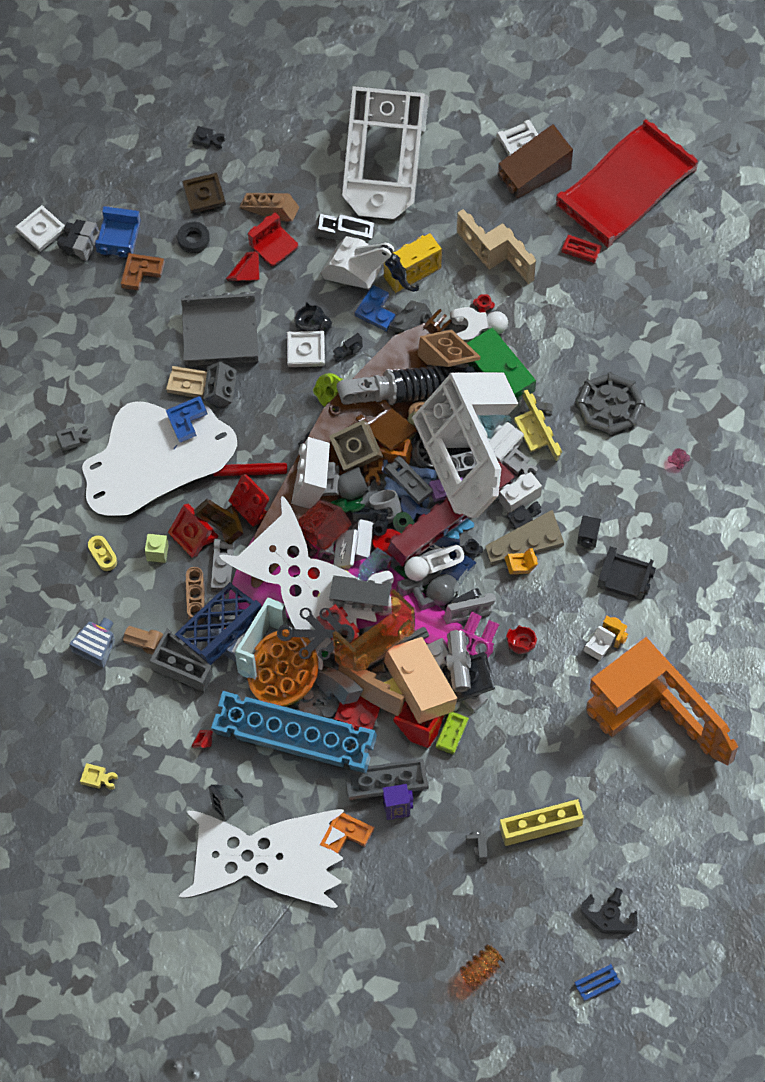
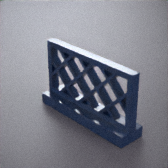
M229 582L177 631L175 636L211 665L249 629L262 605L256 600L253 601ZM230 590L235 593L234 599H225V595ZM247 602L250 604L246 609L238 610V603ZM235 603V610L225 611V604ZM222 604V611L211 612V608L214 605ZM235 615L233 622L225 623V616ZM222 616L221 623L211 624V617ZM208 617V625H197L200 618ZM221 628V633L218 636H211V629ZM208 629L207 637H197V630ZM187 631H194V638H185L182 635ZM207 641V646L202 651L197 648V642Z

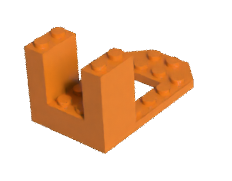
M647 637L591 678L590 690L594 697L587 701L586 711L592 719H596L599 722V726L605 734L608 733L611 737L615 736L649 708L661 701V706L673 714L676 723L684 726L689 737L700 744V748L705 754H709L713 759L726 765L734 761L738 745L734 739L730 740L727 734L730 732L727 724ZM668 686L672 689L675 688L684 703H688L692 707L694 714L705 721L704 728L667 689Z

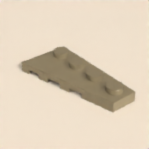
M551 510L485 545V550L490 565L506 562L504 557L507 554L525 553L529 548H533L536 554L564 546V541L554 512Z

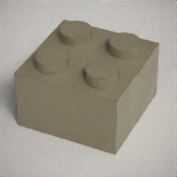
M365 420L329 436L343 470L346 472L358 466H365L383 457L370 425Z

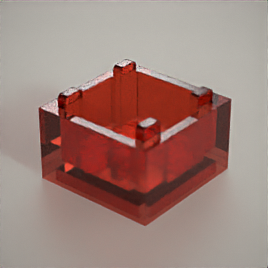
M321 499L297 520L304 538L312 545L324 550L328 549L352 525L341 507Z

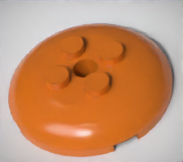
M283 630V636H289V631ZM277 631L267 635L255 647L254 655L257 677L256 679L247 678L252 693L260 701L283 707L301 700L311 690L317 678L319 660L316 649L312 652L310 658L302 659L299 656V651L305 645L300 637H292L288 641H282L278 638ZM301 637L306 646L311 642L308 637ZM304 649L302 655L307 657L309 652Z

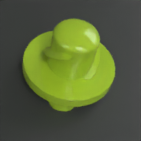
M332 373L320 376L313 388L314 395L324 407L338 394L336 385L339 381L343 380Z

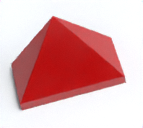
M256 251L246 252L226 279L228 281L260 280L258 253Z

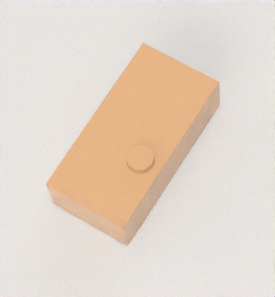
M422 637L387 648L384 663L402 695L405 696L404 698L418 723L454 711L457 697Z

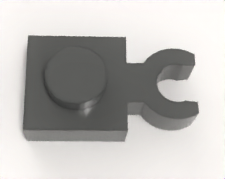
M83 426L79 431H75L74 427L56 431V438L61 450L80 446V441L89 442L91 435H83V433L88 431V427Z

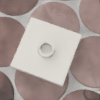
M41 205L19 223L15 229L41 252L64 233L65 225Z
M324 331L287 332L288 367L325 366Z

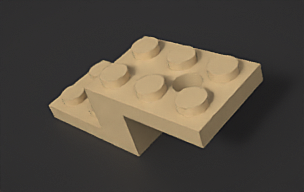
M464 209L457 213V233L489 270L507 259L528 284L534 281L536 259L533 254L525 250L524 244L514 237L510 228H506L502 223L485 234L484 229L481 226H477L471 214H467Z

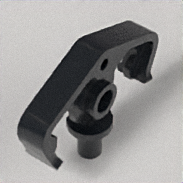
M615 888L613 895L607 898L608 903L604 904L599 912H591L588 909L590 905L594 904L595 899L592 894L581 904V914L602 933H633L637 929V911L629 915L631 920L629 925H625L619 920L621 913L619 907L622 905L620 898L623 892L620 888Z

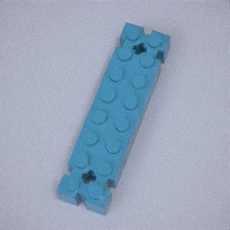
M222 692L218 705L221 709V715L215 714L211 727L215 734L230 738L231 733H233L237 740L339 767H344V764L347 763L351 770L367 773L371 759L367 751H373L377 738L375 730L359 727V730L355 731L352 724L248 697L241 701L237 694ZM240 714L241 718L235 720L234 717H238ZM352 744H354V745H355V748H352V750H349V749H348V746L351 747Z

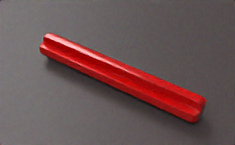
M287 463L227 464L218 472L213 473V476L286 474Z

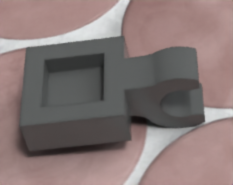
M523 396L520 414L530 411ZM534 396L537 402L535 405L538 410L546 414H553V404L543 403L540 396Z

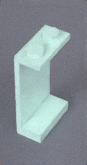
M267 598L235 650L237 671L243 677L256 679L255 655L253 654L255 647L263 639L269 627L278 629L282 625H287L286 608L283 603Z

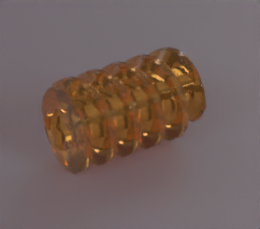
M485 945V951L480 950L478 952L479 956L474 955L472 961H467V967H460L461 977L473 990L476 989L474 982L479 985L482 984L480 977L488 979L487 971L494 974L493 966L498 969L500 968L499 960L505 963L501 954L490 945Z

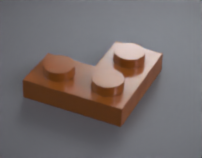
M129 253L121 281V288L139 290L143 275L161 278L165 264L164 258Z

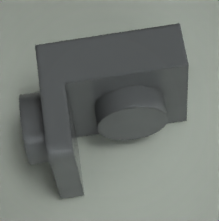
M471 832L469 835H466V845H474L475 857H479V864L487 863L486 834Z

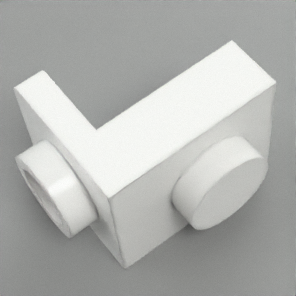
M598 626L594 636L585 645L583 651L601 660L611 648L615 634L602 626Z

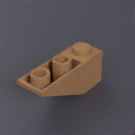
M246 193L240 208L265 217L276 213L280 216V221H293L299 206L290 194Z

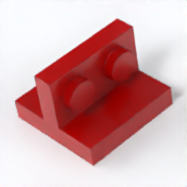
M189 503L183 505L168 531L192 558L198 556L204 545L213 543L219 537L207 522L195 515L194 508Z

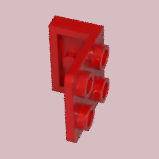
M276 213L267 216L262 223L252 227L248 232L249 245L270 266L277 265L298 249V243L281 227L280 216Z
M245 474L241 476L228 502L252 526L261 524L267 513L265 507L269 502V497Z

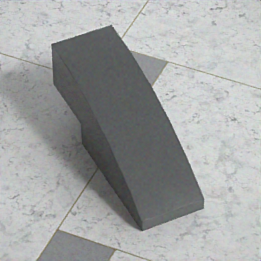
M320 213L316 220L314 236L335 240H343L346 236L361 240H371L374 223L341 214L337 218Z
M322 666V670L318 669L315 683L328 697L336 696L343 705L358 701L363 689L355 681L331 667Z

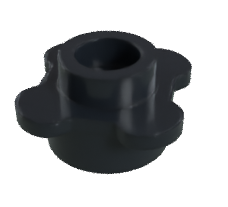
M469 539L461 546L463 552L472 560L476 558V555L483 552V547L479 546L475 539Z

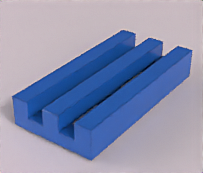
M610 964L576 981L574 984L585 1002L620 985L621 981ZM607 972L610 973L609 975L604 976V977H602V978H600V979H598V980H596V981H594V982H592V983H590V984H588V985H586V986H584V987L581 988V985H583V984H585V983H587V982H589V981H591V980H593V979H595V978H597V977H599V976H601V975H603V974H605V973H607ZM613 978V982L585 995L584 992Z

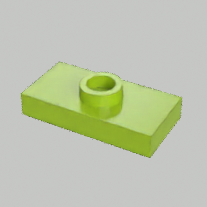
M454 712L449 713L436 748L454 755L469 718Z

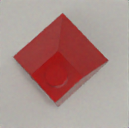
M405 701L401 713L398 716L396 715L393 721L411 742L429 748L438 735L444 715L418 723Z

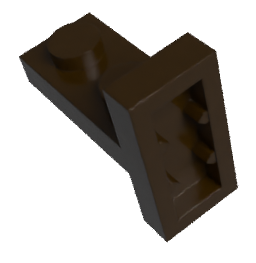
M206 498L194 509L197 517L222 531L224 541L227 544L231 545L244 534L237 510L232 505L225 510Z

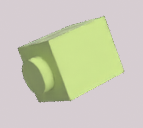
M147 535L145 546L147 561L166 563L169 547L167 536Z

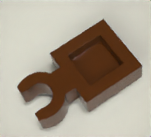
M384 456L363 467L364 475H367L365 478L367 486H370L371 480H376L377 486H380L381 480L378 474H383Z

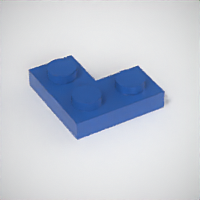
M373 285L356 309L355 316L387 332L389 325L396 317V314L382 308L389 297V292Z
M200 396L165 410L179 443L197 436L191 421L208 414Z

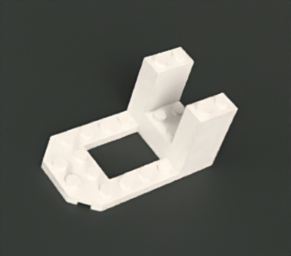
M353 86L342 196L359 216L395 219L414 203L421 132H425L429 96L425 93ZM379 126L403 129L398 183L363 179L367 127Z
M450 373L412 416L454 512L465 514L471 518H478L499 495L501 467L478 415H508L518 405L504 373ZM446 448H471L477 465L462 481Z

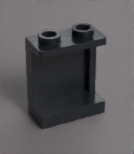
M610 546L597 587L642 601L644 594L648 595L651 584H648L649 578L653 579L656 567H653L654 560L650 559V562L647 563L617 554V548Z

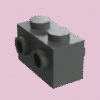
M222 362L209 366L203 400L219 408L231 404L234 399L233 394L237 370Z

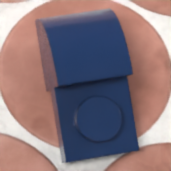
M403 495L401 498L402 512L408 513L414 523H416L421 515H427L431 511L422 508L421 503L418 505L409 496Z
M464 554L462 562L443 569L440 575L448 574L453 576L460 586L464 578L475 568L477 562Z

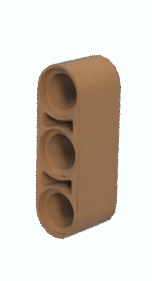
M191 567L186 572V601L189 620L193 617L192 614L194 612H199L205 606L204 577L202 570L198 567ZM193 577H199L198 580H191ZM194 594L200 595L198 598H192ZM200 618L197 625L203 624L206 618Z

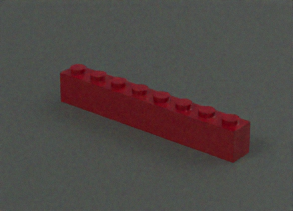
M499 461L498 463L501 467L500 495L501 489L507 484L511 485L515 476ZM446 497L441 505L436 504L430 513L421 515L415 524H409L405 527L403 533L394 535L389 540L390 544L387 551L403 567L410 558L420 555L469 517L465 514L455 513L448 497Z

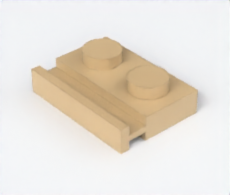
M172 366L167 393L190 397L200 396L203 399L207 371Z

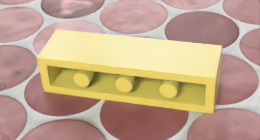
M577 799L501 819L499 828L504 844L508 846L580 827L583 825L584 817Z

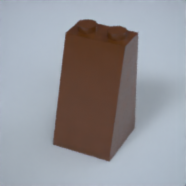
M552 124L498 164V177L507 184L509 192L511 194L514 193L518 199L570 171L572 168L573 149L554 124Z

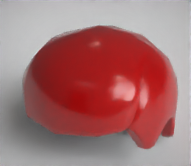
M519 625L516 629L512 630L510 628L507 632V643L514 653H528L537 644L536 634L529 627Z

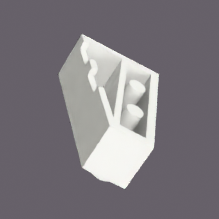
M308 437L305 443L301 444L299 448L300 460L298 462L291 504L314 509L326 489L330 443Z

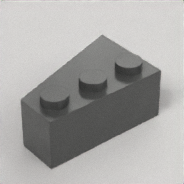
M333 575L329 601H333V605L336 604L337 606L344 607V604H349L354 609L364 610V607L372 608V612L383 613V611H388L392 583L379 584L375 583L374 580L362 581L357 580V578Z
M167 628L150 659L151 669L205 692L213 677L212 667L198 654L190 650L181 639L179 640Z

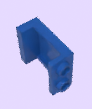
M104 206L99 238L95 241L96 251L103 255L112 254L119 257H128V254H133L141 222L140 213L135 210Z

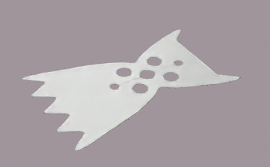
M282 496V515L239 556L219 555V557L234 568L265 582L279 584L285 608L295 629L315 630L306 619L300 617V610L302 608H310L312 615L315 618L318 617L322 608L333 606V601H329L333 575L357 577L330 563L308 557L307 545L296 516L288 501ZM271 545L276 546V551L273 553L269 551ZM290 546L298 547L299 555L297 557L291 558L288 556L287 549ZM272 563L280 565L281 571L278 575L270 574L269 566ZM297 565L301 571L299 576L291 577L288 573L289 567ZM311 567L319 569L320 576L317 579L309 578L308 570ZM295 584L299 585L302 589L301 594L297 597L292 596L289 592L290 587ZM314 590H318L320 592V595L318 597H314L312 595V592ZM344 604L343 608L348 614L346 619L350 624L353 622L357 627V618L373 622L377 621L375 612L371 611L372 608L364 607V610L352 608V605ZM304 610L303 616L308 617L309 611ZM332 614L335 617V619L339 621V616L336 614ZM342 631V635L348 636V631ZM326 638L316 648L320 670H322L323 662L319 657V650L326 648L332 642L330 638ZM337 648L332 652L342 655V651L339 652Z
M344 810L326 811L285 820L265 827L250 836L239 828L212 816L196 811H187L199 824L194 884L183 891L179 897L202 894L231 884L243 876H249L258 884L280 894L336 908L337 905L324 892L340 884L341 880L327 872L326 869L341 861L343 857L333 850L321 846L320 843L330 826L329 822L342 814ZM332 827V831L325 843L329 845L345 836V834ZM230 837H237L240 843L237 848L232 849L228 847L227 841ZM265 837L269 839L270 846L263 850L258 847V841ZM247 849L254 853L253 859L248 862L241 858L242 852ZM214 851L219 852L218 858L212 857ZM282 853L283 859L277 860L276 854ZM228 862H235L238 868L235 873L229 874L225 871V865ZM261 862L268 865V871L262 875L258 874L255 869L256 865Z

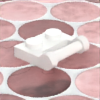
M526 120L523 124L504 132L499 131L496 135L508 155H511L537 136L538 133L531 121ZM526 130V132H524V133H521V134H519V135H516V136H514V137H511V138L507 139V138L510 137V136H513V135H515V134H518V133H520V132Z

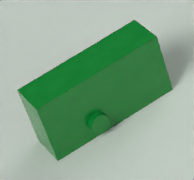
M493 328L467 343L480 356V360L467 362V364L475 367L477 373H504L517 402L522 400L525 390H528L530 394L535 392L536 379Z

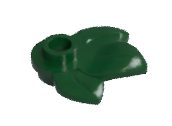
M363 497L348 501L345 498H340L332 501L330 508L336 514H343L348 511L357 512L363 509L365 504L360 503Z

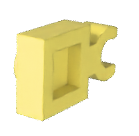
M86 763L80 783L100 789L101 784H105L108 789H115V785L109 783V780H118V775L113 772L105 774V768Z

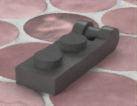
M400 456L396 457L392 464H387L384 467L385 472L418 505L433 494V490Z

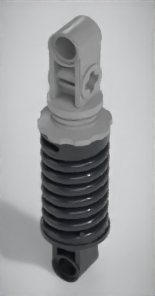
M427 366L425 368H407L405 370L388 369L383 373V376L375 375L358 379H343L337 383L336 387L343 404L369 401L381 402L386 400L389 405H393L396 403L427 400L450 373H477V371L472 366L454 369L453 366Z

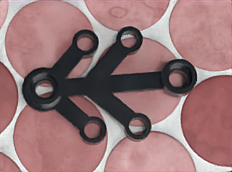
M302 608L300 610V617L306 619L315 630L292 629L288 625H282L277 630V636L282 641H288L292 637H313L314 639L306 647L300 649L299 656L302 659L310 658L312 652L326 638H334L326 648L319 650V657L326 660L331 657V653L341 643L348 644L354 639V629L348 624L341 625L332 615V611L329 608H322L319 612L320 617L323 620H327L335 629L327 630L312 615L310 608ZM304 610L309 611L308 617L303 616ZM324 610H327L329 612V616L327 618L323 617L322 612ZM285 629L289 631V636L287 637L283 636V630ZM342 631H348L347 638L342 637ZM304 649L309 652L307 657L302 655ZM323 650L328 651L327 657L322 656L321 653Z

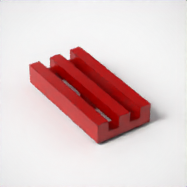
M568 235L561 252L596 264L602 246Z

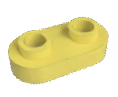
M102 536L92 537L88 542V548L98 566L104 571L114 569L117 565V558L106 539ZM105 561H111L109 564H105Z

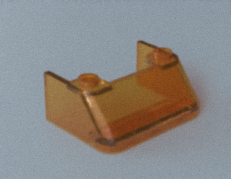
M394 588L391 590L392 613L349 644L337 631L333 632L335 661L342 668L363 671L385 652L414 633L415 609Z

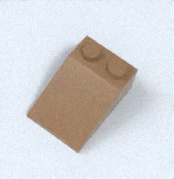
M453 330L420 336L418 356L427 365L449 367L480 360V356Z

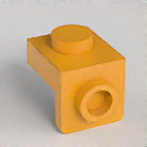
M529 548L525 553L507 554L504 557L509 574H529L538 565L533 548Z
M606 616L602 627L615 634L617 638L614 647L618 649L620 644L624 645L629 634L626 633L628 626L623 624L618 618Z

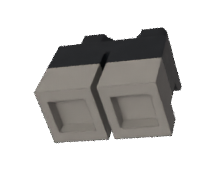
M76 219L75 223H66L64 232L68 237H59L57 245L60 249L66 250L68 256L74 254L79 256L80 259L87 261L100 231L96 223Z

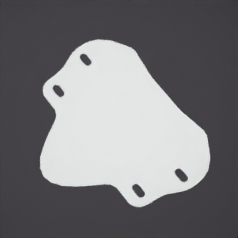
M147 402L128 403L120 409L114 419L107 448L103 452L88 458L82 465L87 482V502L92 510L98 514L107 516L132 514L153 499L173 489L221 470L236 450L237 437L230 426L218 420L212 410L205 406L208 414L191 421L197 436L179 443L165 411L166 409ZM223 432L227 433V436L219 440L215 439L216 435ZM97 462L102 463L100 467L94 470L90 469L91 465ZM105 491L104 496L98 499L93 498L95 494Z

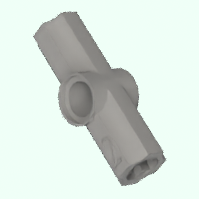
M457 630L450 631L447 634L449 654H447L446 658L448 668L451 671L453 691L465 692L471 689L469 677L471 659L466 647L465 632Z

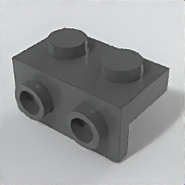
M411 300L399 315L395 317L389 327L392 331L402 333L426 323L432 316V313L426 304Z

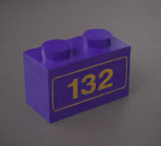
M407 784L383 788L386 820L410 816V809H414L412 790L408 791Z

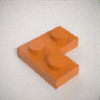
M342 813L332 820L320 845L333 850L337 854L340 853L347 839L365 847L374 831V827ZM332 827L345 834V836L329 845L325 843L332 831Z

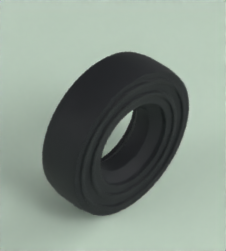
M195 221L188 222L178 230L177 240L179 246L184 251L198 253L208 246L210 234L204 224ZM196 232L201 237L199 241L192 243L186 239L187 235Z

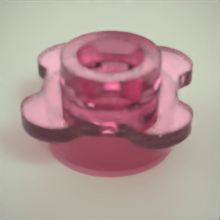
M676 448L672 455L668 456V462L676 465L677 469H683L684 464L690 461V455L680 448Z

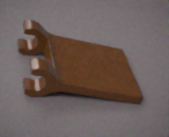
M386 400L377 402L381 406L378 408L380 414L369 422L362 414L355 418L358 422L362 420L368 422L376 441L388 451L393 450L418 432L417 428L394 411Z

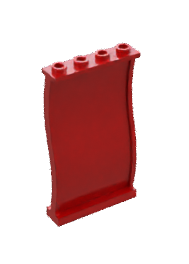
M645 119L642 125L614 146L581 180L565 192L561 191L557 194L556 205L604 246L609 248L613 245L614 240L634 226L678 182L691 172L695 173L698 160L694 155L686 152L680 144L675 143L668 134L660 131L654 123Z

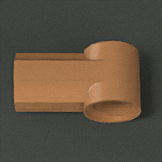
M128 626L124 633L123 642L142 648L146 653L153 655L164 634L156 630H149L148 632Z

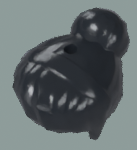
M306 302V306L296 312L295 323L302 331L319 330L327 332L332 327V321L328 316H325L323 310L318 305L313 306Z

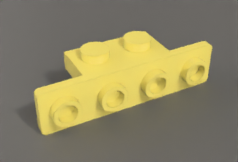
M525 390L523 398L530 411L515 417L514 421L518 429L523 432L524 441L530 453L548 445L555 461L560 459V453H562L558 443L554 442L551 428L549 426L546 427L543 421L545 420L544 414L541 410L537 409L534 395Z

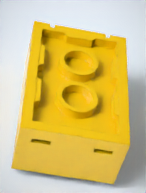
M430 233L420 236L416 241L405 244L401 249L394 252V254L399 256L402 266L406 269V280L410 285L442 268V248ZM384 262V278L395 293L404 289L398 280L392 278L391 272Z

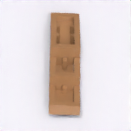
M340 661L338 671L350 677L363 689L361 697L398 716L401 713L405 696L391 691V685L376 679L377 674L347 661Z

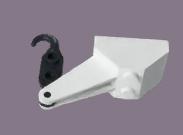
M346 236L337 245L321 271L325 280L369 289L385 262L392 278L398 280L403 288L411 292H417L420 289L419 284H416V287L407 282L406 269L402 266L399 256L393 253L394 247L387 242L369 245L361 239Z

